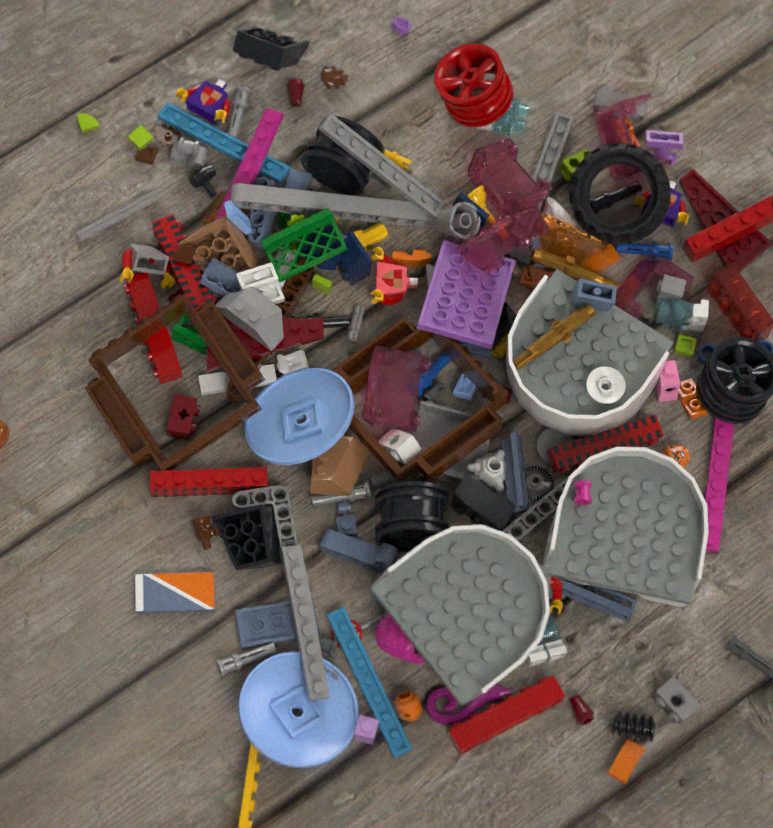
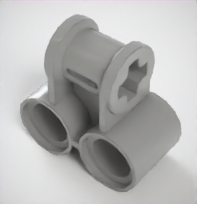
M181 137L180 141L174 142L169 160L177 165H184L186 163L191 168L200 169L204 167L208 150L199 146L200 141L192 142Z

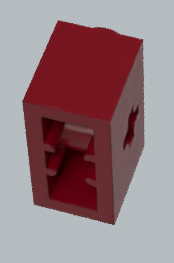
M174 395L166 428L167 436L190 440L191 434H195L196 423H194V419L200 413L197 398Z

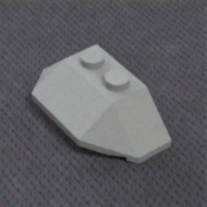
M254 288L228 293L216 304V307L224 317L268 350L272 351L284 339L281 308Z

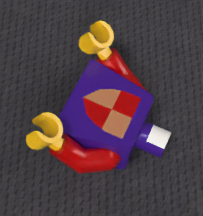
M218 79L214 85L205 81L202 85H197L187 90L179 88L175 94V98H181L180 102L184 103L186 100L187 110L214 125H217L220 119L222 120L221 123H225V119L230 115V101L228 100V93L224 91L227 84L221 79Z
M669 181L671 200L668 212L662 223L673 228L675 223L680 221L687 225L689 215L687 214L685 202L681 199L682 194L675 191L677 184ZM651 189L641 196H636L632 204L640 206L642 210L641 215L645 212L650 202Z

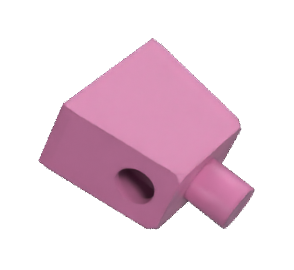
M675 360L666 361L655 386L658 402L677 400L680 380Z

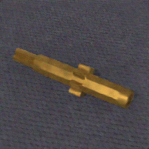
M536 247L532 250L530 260L553 270L558 269L567 276L577 280L580 278L617 286L618 290L619 282L575 263L574 257L567 255L562 258Z
M587 303L565 320L560 322L557 319L554 321L549 332L535 341L524 353L512 361L516 369L519 371L562 341L565 344L571 340V333L596 315L594 308Z

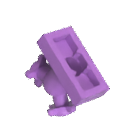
M646 130L645 145L646 147H655V152L651 154L658 160H666L665 166H673L677 160L678 153L674 155L672 153L669 154V150L683 149V133Z

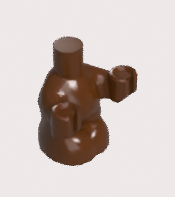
M210 515L191 520L195 536L203 544L204 550L212 548L210 539L213 536H219V528L211 529Z

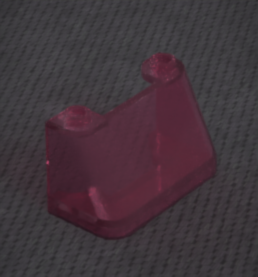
M510 137L476 148L467 170L469 179L477 188L481 185L484 186L487 201L505 221L517 218L548 197L553 188L545 179H540L535 183L517 162L519 148Z
M376 346L373 351L362 417L364 422L374 427L416 432L421 421L420 416L415 411L421 374H425L430 369V356Z

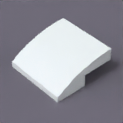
M272 262L236 274L240 290L254 288L274 304L285 301Z

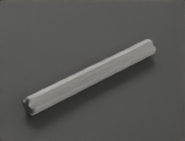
M153 190L76 231L77 239L83 241L158 201V193Z

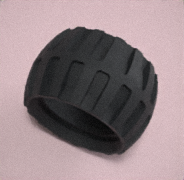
M615 143L594 150L580 162L571 179L569 200L573 215L585 232L605 243L625 245L646 238L660 226L669 209L671 188L667 173L655 156L636 145ZM617 164H627L638 168L646 175L651 188L650 202L645 212L635 221L624 225L609 224L601 220L594 212L590 201V190L593 180L600 171Z

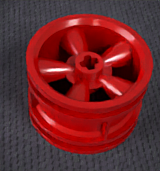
M472 43L459 46L447 53L435 70L434 83L436 89L444 101L451 118L462 126L477 128L492 124L499 120L512 104L514 97L513 85L508 74L505 72L499 55L487 45ZM484 74H493L495 78L493 81L484 80ZM459 86L462 91L458 97H454V92ZM482 91V93L472 97V92Z

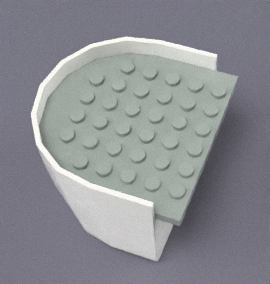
M556 269L548 281V276L544 275L519 310L512 325L506 348L507 380L519 405L541 425L567 436L586 437L625 425L637 414L655 388L669 356L668 351L674 342L614 305L609 312L595 310L596 315L571 333V340L565 344L562 341L542 356L532 360L518 371L512 361L524 353L535 341L549 332L554 321L559 319L561 322L581 308L580 306L571 305L573 286L577 281ZM612 367L622 374L625 379L626 388L623 396L618 401L611 404H603L595 401L589 395L586 381L589 374L596 368ZM603 385L602 389L608 390V387Z
M615 447L593 455L579 466L567 480L547 537L542 566L549 567L548 576L557 577L574 585H594L634 593L649 601L684 607L687 604L690 605L692 595L702 577L708 539L707 503L695 479L673 458L645 447ZM589 481L592 483L590 488L592 503L590 505H577L574 503L576 498L575 482Z
M484 525L453 526L426 539L388 568L370 588L460 706L485 693L527 658L542 640L550 613L547 581L534 555L511 535Z

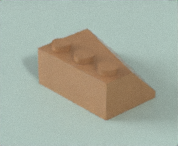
M227 215L199 228L178 243L180 247L195 244L193 259L198 260L205 267H207L212 258H215L240 273L255 268L259 262L241 230L227 218Z
M342 436L333 447L313 459L310 493L350 496L371 452L356 438Z

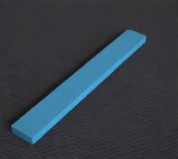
M167 103L158 114L160 121L240 163L242 162L248 149V144L170 103ZM266 155L259 173L281 184L290 172V167Z
M345 607L327 614V620L374 718L379 720V729L393 758L411 751L412 747Z

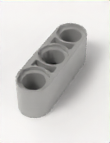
M599 89L595 93L592 108L595 112L619 118L628 117L632 121L644 120L647 101L640 97Z

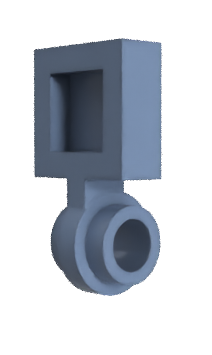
M345 500L337 502L338 513L343 515L335 518L337 532L347 536H357L355 515L347 516V513H350V502Z

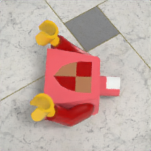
M376 247L372 249L376 254L371 255V259H378L379 262L376 265V290L370 293V295L375 297L371 302L373 304L379 302L392 306L406 298L407 289H417L418 278L407 277V268L384 254L382 248Z

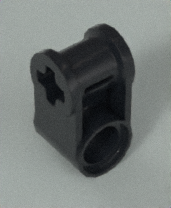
M508 303L503 305L496 330L500 338L505 337V334L510 332L517 316Z

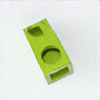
M583 150L562 160L558 170L567 182L571 181L580 162L590 154L588 150Z

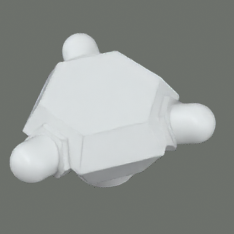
M551 197L545 199L543 210L545 215L542 217V220L549 227L553 228L555 225L558 227H576V222L571 219V215Z
M503 450L486 454L476 459V462L467 465L466 468L480 476V480L482 479L489 486H495L498 492L504 490L502 482L505 480L506 462H504L505 452Z

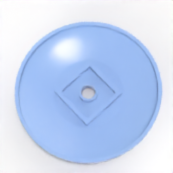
M305 368L287 373L279 377L276 382L266 386L255 398L262 410L245 421V437L252 451L269 463L293 465L312 460L333 447L348 429L353 418L355 406L352 390L340 375L327 369ZM306 419L304 423L300 424L301 420Z
M286 652L272 656L261 662L249 674L239 697V717L247 738L265 757L281 765L308 768L319 766L334 759L349 744L358 722L357 698L345 675L329 661L323 659L324 667L333 673L336 672L339 679L335 680L330 676L331 672L327 673L325 671L330 697L324 700L309 702L300 652ZM297 708L301 710L302 716H294L292 709Z

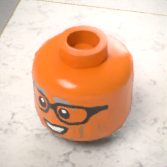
M683 445L667 446L663 450V455L673 458L683 468L690 462L689 451Z
M409 690L400 692L394 701L397 715L402 720L415 721L423 711L419 696Z

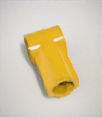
M381 222L364 231L358 230L354 232L366 252L372 248V245L382 241L389 235L386 227Z

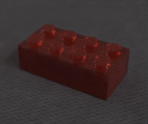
M732 263L714 273L708 286V293L712 299L717 301L720 311L727 315L730 325L734 329L736 328L740 337L749 338L757 342L768 338L773 328V319Z

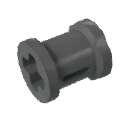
M320 633L318 637L321 651L332 657L338 641L327 639Z

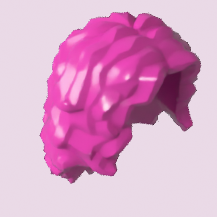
M386 613L385 616H382L375 632L376 642L380 649L394 658L398 657L407 662L418 665L426 663L425 659L390 614Z

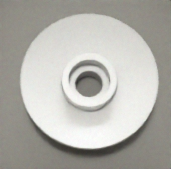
M604 366L594 369L589 374L586 388L589 395L595 401L611 404L623 396L626 384L624 377L618 370ZM602 386H607L608 390L602 389Z

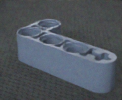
M266 177L256 178L253 184L275 187ZM251 209L250 225L252 232L248 234V239L257 249L265 250L261 240L272 235L275 212Z
M330 529L325 530L318 547L324 553L381 574L394 564L398 551L396 547L390 544L382 543L380 547Z

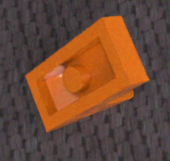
M611 244L601 249L597 246L579 262V265L600 273L619 262L621 257Z

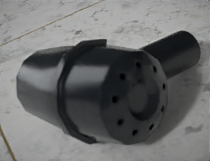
M209 164L197 169L189 176V182L194 188L203 186L211 198L217 195L208 182L216 176V171L212 165Z

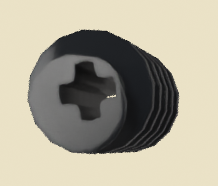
M618 711L614 718L612 735H614L616 730L619 737L622 736L623 732H626L627 738L630 737L631 733H634L635 739L638 738L639 734H642L643 741H645L648 735L652 742L655 733L654 718L650 716L646 721L645 715H641L638 720L636 713L630 718L629 712H626L623 717L622 712Z

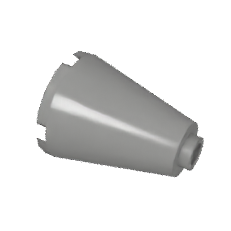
M459 202L439 212L437 217L432 218L431 226L435 232L465 240L477 234L480 228V217L477 216L476 211L478 210L474 205L468 202Z

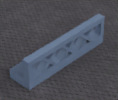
M212 258L205 268L199 283L223 297L228 293L241 291L236 274L239 272Z
M516 432L510 433V439L501 441L502 450L505 452L503 458L504 462H506L507 499L516 505L514 514H519L529 510L522 439Z
M561 579L563 583L562 595L629 622L638 600L609 588L589 585L593 587L595 592L593 593L582 588L587 585L576 586ZM608 593L611 595L613 601L604 598L600 595ZM627 601L632 605L628 608L619 604V602Z

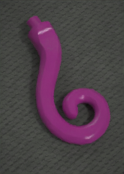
M502 684L494 685L485 693L470 701L461 711L455 714H442L436 708V701L439 697L446 696L449 699V703L443 707V710L446 712L453 711L457 707L458 702L447 688H438L428 695L425 709L433 721L444 725H453L468 719L485 703L503 700V696L511 695L510 687L502 688Z

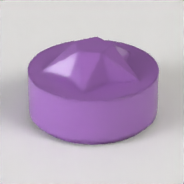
M403 17L395 18L392 23V29L401 35L407 34L411 27L409 21Z

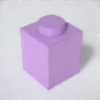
M359 715L353 740L373 745L379 720Z

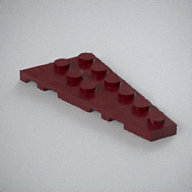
M693 168L680 179L679 184L704 229L739 212ZM757 230L717 250V253L733 280L768 249L772 243Z
M225 318L252 360L271 355L272 352L278 350H288L289 347L300 344L302 346L324 339V318H282L284 339L270 351ZM209 347L207 351V373L222 367Z

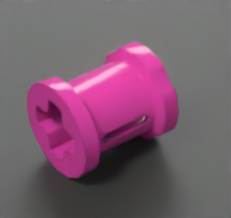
M589 481L575 482L576 498L574 503L577 505H590L592 503L590 498L592 483Z

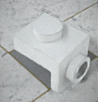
M298 350L286 356L277 355L278 362H276V365L283 374L309 368L303 350Z

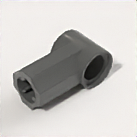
M511 235L499 249V253L503 257L514 259L527 267H533L536 263L530 260L532 249L523 245L515 236Z

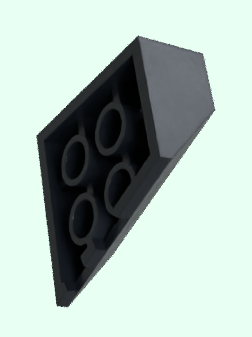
M251 27L237 31L233 52L239 54L241 58H251L257 64H266L270 66V69L279 71L282 68L297 65L310 42L306 40L296 42L293 41L294 37H278L276 32L259 27Z
M467 469L454 493L451 507L457 514H464L469 517L470 521L476 525L481 524L502 532L512 520L516 505L498 491H490L486 482L482 479L477 481L471 477L473 473Z
M261 504L210 516L213 523L219 528V536L223 538L227 547L226 550L236 570L265 568L281 564L273 506Z

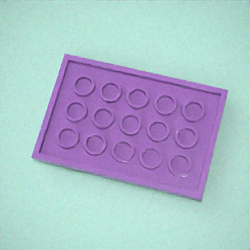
M443 240L417 329L491 349L516 260Z

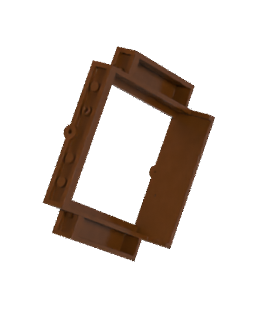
M185 294L174 297L170 304L161 306L155 311L154 315L143 318L139 325L127 329L123 336L118 339H112L108 342V346L102 350L94 351L92 356L88 358L89 363L97 371L100 378L91 380L88 386L85 387V390L137 467L153 457L162 471H172L262 410L250 390L266 379L214 302L205 303L197 312ZM186 313L247 405L167 459L107 366L139 344L150 339L155 333Z
M405 318L398 321L333 369V372L340 375L347 382L354 396L432 339L457 365L459 370L487 397L490 403L402 468L353 415L349 429L397 482H402L418 470L431 483L501 430L502 419L496 411L507 404V392L503 386H499L494 377L489 372H486L481 363L475 360L468 349L463 347L458 340L417 329L411 321L408 322Z

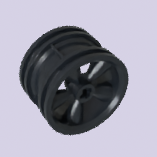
M335 116L382 154H385V149L380 140L368 129L347 118ZM319 126L316 131V141L309 144L301 156L300 160L303 168L307 173H311V177L338 193L352 196L361 195L370 180L369 173L371 170L321 132Z
M735 337L721 342L714 349L696 382L697 396L705 410L713 417L731 424L747 423L755 419L773 395L772 352L761 343L749 338ZM718 375H729L730 382L724 385ZM747 387L750 396L738 394L739 388Z
M420 481L397 482L378 488L375 491V510L381 513V521L375 525V543L378 546H381L382 543L390 544L396 547L398 551L410 552L426 539L449 529L450 525L444 521V512L449 509V491L441 485Z

